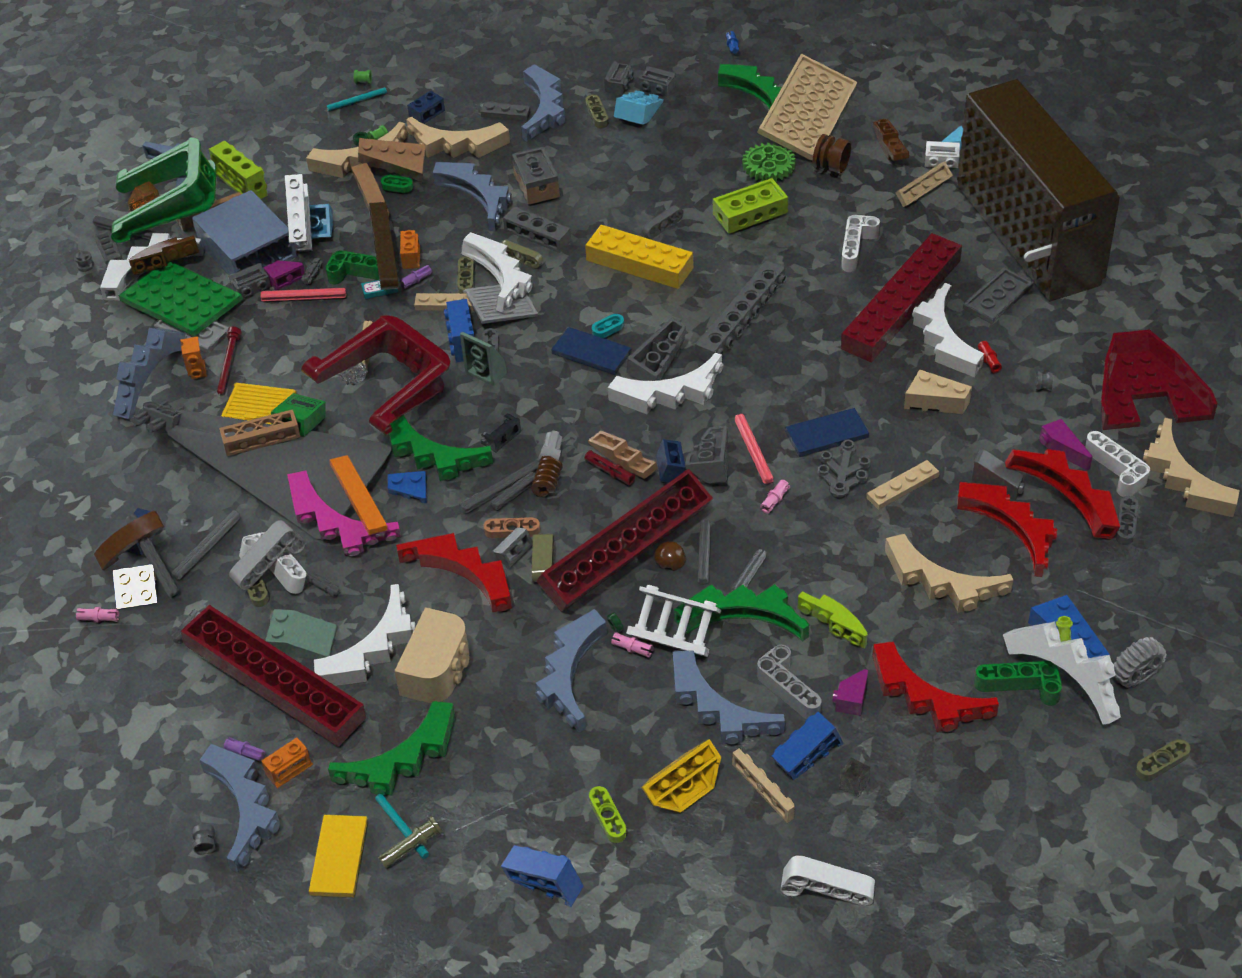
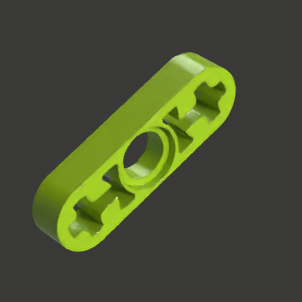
M597 786L592 788L589 792L590 805L607 838L613 843L622 842L627 835L626 825L610 794L604 787ZM599 795L603 798L602 805L600 804L599 799L595 798V796ZM604 811H612L614 815L611 818H604L602 813ZM614 823H615V827H616L617 831H620L619 834H616V832H613V827H612V825H613Z

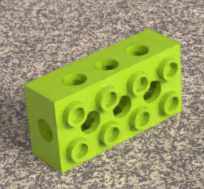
M225 140L209 148L211 160L216 164V176L241 194L252 190L260 199L268 196L264 171L261 167L255 165L251 159L245 157L242 152L236 150L233 145H230Z
M773 178L713 198V215L728 234L788 213V196Z

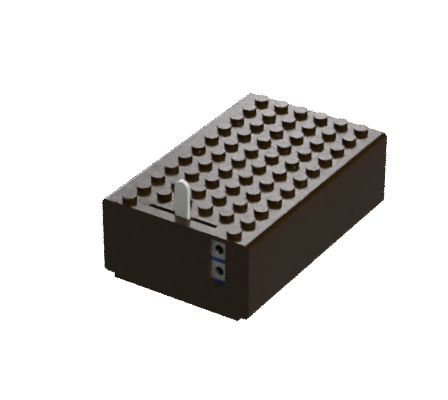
M1018 79L968 93L964 109V122L962 123L963 134L961 136L960 163L958 164L959 176L957 181L959 189L1049 302L1099 287L1107 274L1120 200L1118 192Z

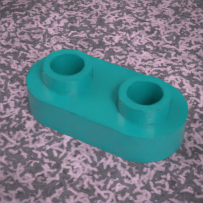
M611 314L595 322L592 325V335L605 338L621 330L624 327L623 316Z

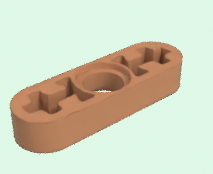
M533 517L489 519L484 523V533L489 538H507L514 531L507 529L511 525L517 526V528L523 526L524 529H527L530 537H533V534L540 533V522Z

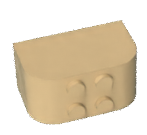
M425 607L394 671L400 696L432 703V701L441 702L452 694L456 684H459L461 681L464 667H467L469 663L466 628L464 621L459 616Z

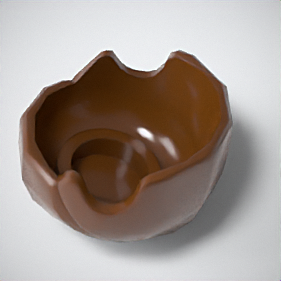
M673 541L661 543L654 553L655 562L662 569L669 567L676 571L686 562V555L682 546Z

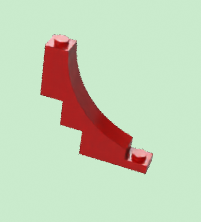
M454 533L396 545L400 563L419 559L421 567L438 568L456 573L468 579L481 590L490 604L492 613L512 609L511 596L502 561L482 564L478 546L458 550Z

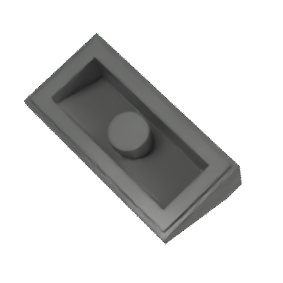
M518 527L493 550V553L510 569L533 546V541L527 529Z

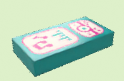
M379 280L361 283L365 299L399 292L398 289L381 290Z

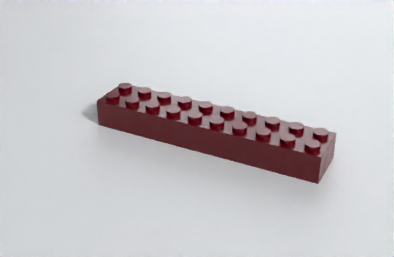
M931 233L842 332L841 349L872 363L910 320L914 308L918 307L922 301L925 302L961 261L962 245Z
M688 469L542 572L537 582L562 612L705 509L713 500V497L691 470Z
M208 605L181 630L186 647L338 747L366 719L363 703L211 605Z

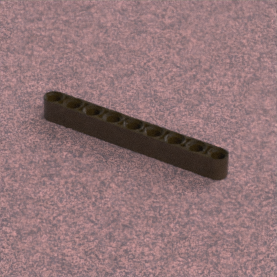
M386 202L369 203L381 290L399 289Z

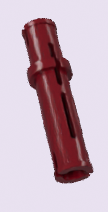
M592 450L585 454V461L609 473L612 478L619 479L627 485H631L634 482L635 475L623 469V466L620 464L616 465ZM613 469L617 470L618 472H620V473H622V474H621V475L618 474L617 472L613 471Z

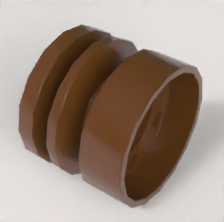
M822 134L814 149L813 167L818 169L821 167L822 170H826L829 167L830 172L843 174L851 155V141L841 138L835 140L834 136L829 137L827 134Z

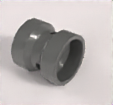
M200 824L193 828L192 837L195 840L193 842V851L196 854L206 855L215 850V840L213 839L215 830L212 825Z

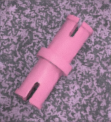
M780 480L776 487L769 491L767 498L760 505L764 513L769 514L774 506L782 501L783 495L790 488L787 481Z
M95 607V609L78 608L77 612L80 613H76L77 621H95V623H100L101 621L118 622L119 620L116 618L119 617L118 609H101V607Z
M617 632L613 635V637L620 639V641L612 639V645L625 648L627 652H636L648 658L652 655V653L645 651V649L653 651V645L640 642L638 638H629Z

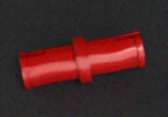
M987 341L980 342L978 349L984 353V362L989 365L993 373L999 372L1002 369V365L997 359L996 352L991 349Z

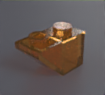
M150 181L134 188L127 202L130 212L160 196L158 190Z

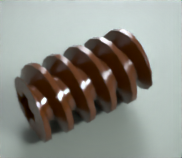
M551 456L541 457L531 486V490L536 496L545 497L555 492L563 468V464L559 460Z

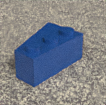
M817 712L815 715L809 716L799 730H795L783 745H779L775 749L772 758L789 777L795 780L814 766L813 761L820 756L825 758L829 755V749L835 745L840 747L844 743L836 727L822 714Z
M514 845L501 865L508 880L532 891L535 888L547 892L546 897L548 898L559 897L565 900V905L572 907L583 888V884L571 864V860L564 855L557 856L546 851L540 852L529 847Z

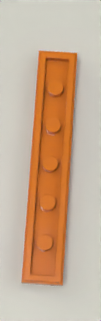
M348 455L330 459V466L368 535L387 531L385 520Z

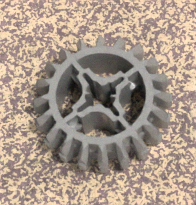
M1145 637L1144 639H1139L1136 643L1133 642L1130 647L1121 652V655L1117 657V661L1114 663L1115 679L1121 685L1128 688L1131 686L1135 687L1137 684H1141L1151 678L1162 667L1161 664L1165 662L1167 654L1163 648L1164 646L1153 637Z

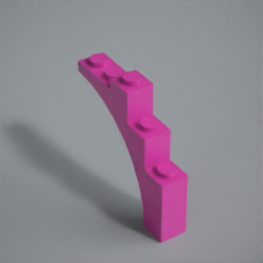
M307 471L287 474L297 522L310 523L317 519L321 540H331L336 538V536H341L345 556L359 555L364 552L363 545L365 544L374 545L379 541H392L397 537H401L398 522L386 523L387 531L368 535L361 521L339 514L317 495L310 483Z

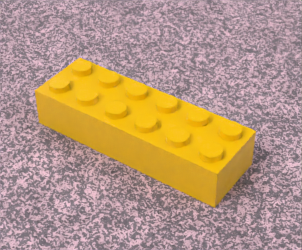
M604 225L599 226L585 245L586 261L676 289L681 287L694 268L693 252Z

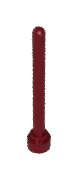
M234 326L229 327L226 336L229 342L217 389L219 395L224 394L235 344L240 340L242 334L241 329Z

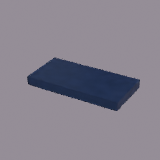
M571 327L566 329L551 349L554 355L616 375L632 352L631 347Z
M855 408L785 427V432L799 457L840 446L845 440L855 442L869 438V432Z

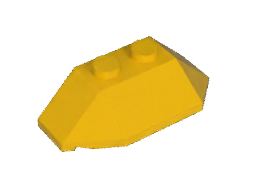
M708 739L652 776L641 788L653 806L681 813L714 789L721 756L711 740Z

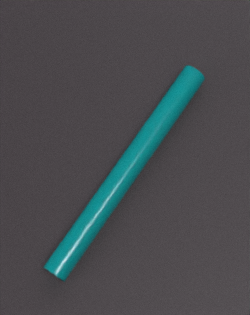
M385 87L326 105V108L329 112L386 94L387 90Z
M378 794L375 800L405 838H407L413 832L382 794ZM420 844L414 848L422 859H426L429 856V852L423 845Z

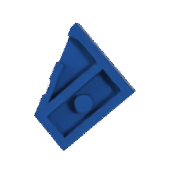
M426 472L388 474V493L396 496L401 495L407 499L414 497L420 499L421 503H427Z

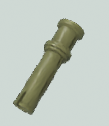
M431 816L428 822L419 828L415 827L412 834L387 852L378 856L384 867L388 868L420 844L426 845L430 838L438 833H443V831Z

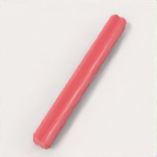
M346 288L262 291L261 301L346 298L347 291Z
M743 414L736 415V425L763 483L766 485L772 483L773 475Z

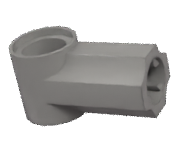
M553 430L547 432L539 455V462L542 456H551L559 460L561 453L559 449L562 441V436H560L559 432Z

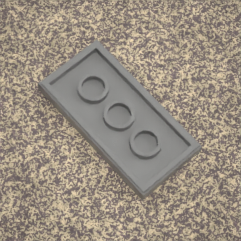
M161 320L154 325L155 328L186 333ZM214 321L195 336H198L200 350L209 354L227 337L229 327ZM188 333L185 335V339L194 337Z

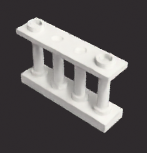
M302 174L286 175L289 243H294L296 252L312 251L308 185L303 184Z
M647 585L646 588L640 586L639 591L645 593L646 598L638 624H635V627L628 626L626 634L683 651L693 650L694 654L708 657L710 649L704 647L705 643L703 642L712 612L718 614L721 612L716 607L717 604L706 600L703 604L659 592V588L652 585ZM654 596L666 599L657 629L654 632L646 631V623ZM673 602L685 604L677 633L672 638L666 636L665 629ZM692 608L703 609L704 612L696 640H693V643L686 642L684 635Z

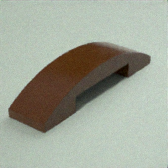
M151 511L128 523L100 545L94 555L102 570H106L117 562L119 555L144 537L150 538L164 528L156 511Z

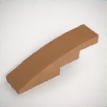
M367 162L351 167L358 188L370 212L369 203L385 202Z
M599 431L588 440V443L602 455L644 479L658 469L656 462L644 458L641 451L629 447L627 441L622 438Z

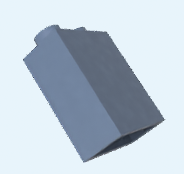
M252 190L192 217L197 238H201L203 248L228 275L258 263L263 268L278 260L289 261L297 257L294 243H289L288 227ZM259 273L251 275V278L258 276Z

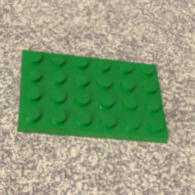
M171 261L166 262L167 266L154 269L118 295L121 302L194 337L243 300L242 294Z

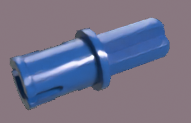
M730 31L731 35L727 32V46L731 53L737 54L739 51V41L733 31Z

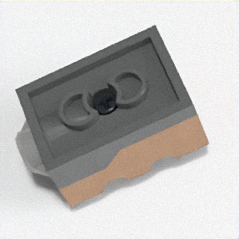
M544 147L512 154L514 176L517 182H519L521 191L524 192L528 205L560 197L558 175Z

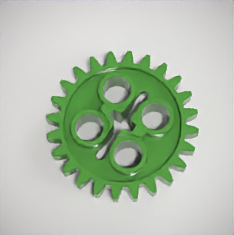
M769 142L767 145L761 143V146L755 145V148L750 147L749 151H745L742 159L743 170H746V174H750V178L755 176V180L761 178V181L773 178L777 182V178L783 180V176L789 177V174H792L793 170H795L796 163L795 154H792V150H788L786 147L782 148V145L776 146V143L770 145Z

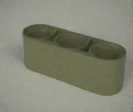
M533 534L532 582H537L541 573L553 565V534Z

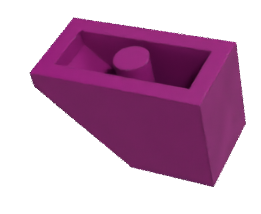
M278 260L263 267L275 291L301 280L305 273L301 262Z
M864 669L840 682L838 690H834L832 702L836 703V712L861 716L868 680V670Z

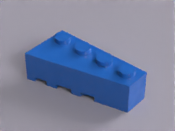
M467 299L446 302L447 309H444L445 320L449 319V321H446L447 332L451 331V333H448L449 344L453 343V345H450L451 356H455L456 363L464 362L460 333L464 332L474 337Z
M1068 595L1031 607L1028 620L1031 626L1055 622L1056 624L1059 617H1070L1073 622L1071 639L1082 638L1088 658L1110 655Z

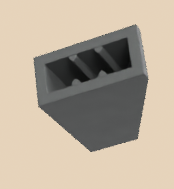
M980 448L974 461L972 483L1007 486V494H1010L1011 500L1016 501L1018 494L1022 495L1025 483H1022L1023 474L1017 470L1006 468L1003 461Z

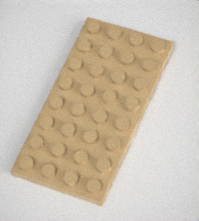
M801 54L757 133L813 161V153L819 137L822 134L830 135L857 82Z

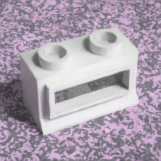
M927 141L925 167H935L945 161L949 168H958L960 143Z

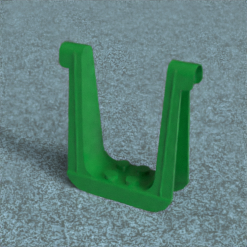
M190 137L186 142L130 171L123 169L117 173L116 190L120 193H127L184 175L187 177L176 188L115 220L112 223L111 239L114 242H126L130 240L132 234L199 212H205L213 205L216 196V164L212 160H207L201 151L200 141L197 138Z

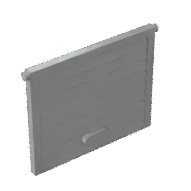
M500 285L463 290L482 324L538 316L527 293L523 298L517 297L513 299L510 307H507L503 312H499L496 310L498 295L501 292Z

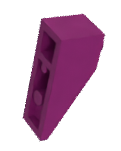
M1062 419L1041 427L1039 439L1042 445H1045L1047 449L1065 451L1069 462L1085 470L1090 469L1093 456Z

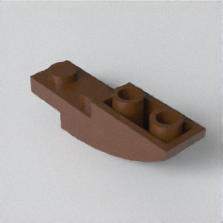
M879 119L873 122L878 142L887 159L895 161L909 158V151L900 141L899 132L888 119Z
M194 235L177 240V237L152 245L128 260L133 274L136 275L167 266L166 262L197 254L199 249Z

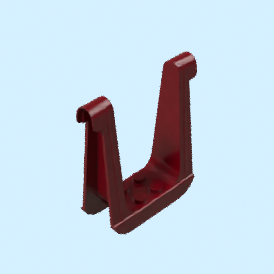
M390 315L381 316L322 360L317 356L309 358L301 369L305 375L319 384L376 354L388 353L409 367L412 372L417 373L418 376L371 415L369 423L384 435L393 431L390 423L438 393L443 392L444 382L440 375L450 367V358L445 351L403 320Z

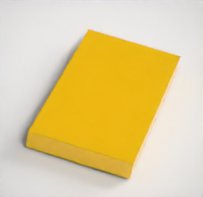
M323 816L309 887L310 896L354 897L368 822L367 816Z

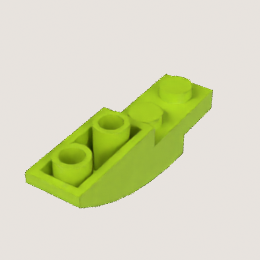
M803 591L799 594L798 610L819 619L823 623L829 624V632L865 649L868 633L860 621L847 608L824 594L820 599Z

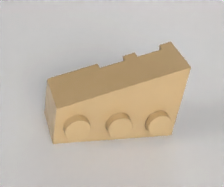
M919 370L905 393L904 409L917 407L922 408V411L939 409V412L963 414L970 403L972 386Z

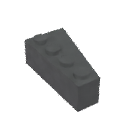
M673 317L670 318L628 357L626 372L639 381H660L685 340L686 325Z

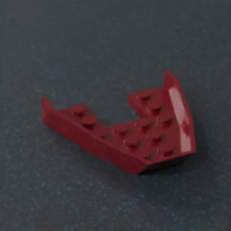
M1150 329L1113 333L1104 365L1101 396L1103 430L1140 427L1141 421L1133 400L1167 397L1176 423L1214 419L1218 403L1213 391L1174 349Z

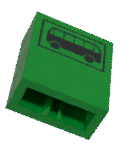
M292 393L271 411V415L293 409L300 436H305L325 418L326 402ZM287 417L282 419L281 421L285 423L292 421L291 417Z

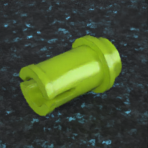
M1067 616L1059 617L1056 621V626L1058 627L1061 642L1072 640L1071 627L1073 622L1071 618Z

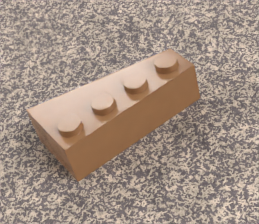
M359 138L358 162H367L369 166L378 169L383 168L387 172H395L403 175V177H410L422 183L425 144Z

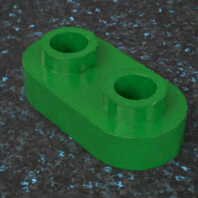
M386 175L381 178V186L387 191L408 193L413 189V181L409 177Z

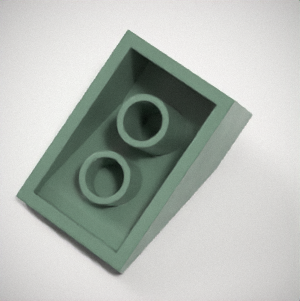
M461 332L460 338L465 373L495 386L507 374L506 360L492 345Z
M274 609L266 641L293 658L321 659L329 657L331 654L337 625L295 610Z

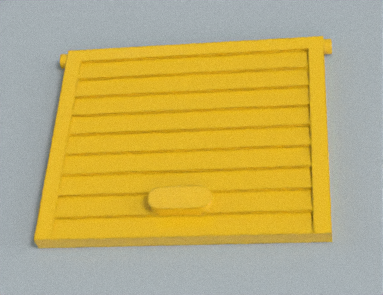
M234 383V389L221 416L247 421L269 416L273 409L292 393L296 394L297 391L294 389Z

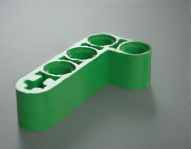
M339 250L332 254L325 267L328 282L333 285L341 283L346 275L379 280L376 256Z
M1051 661L983 664L978 666L975 672L974 686L978 691L996 692L1038 689L1040 699L1045 705L1054 706L1059 702L1062 683L1058 667Z

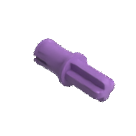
M426 265L417 271H411V274L399 280L401 287L406 289L415 283H420V280L430 275L432 270L429 265Z
M228 737L224 743V749L257 761L264 759L265 751L251 746L247 741L241 742Z

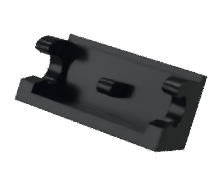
M508 413L504 415L507 419L504 420L502 425L491 434L486 432L481 434L484 437L481 439V444L490 446L491 450L495 453L498 452L521 432L519 418H515Z

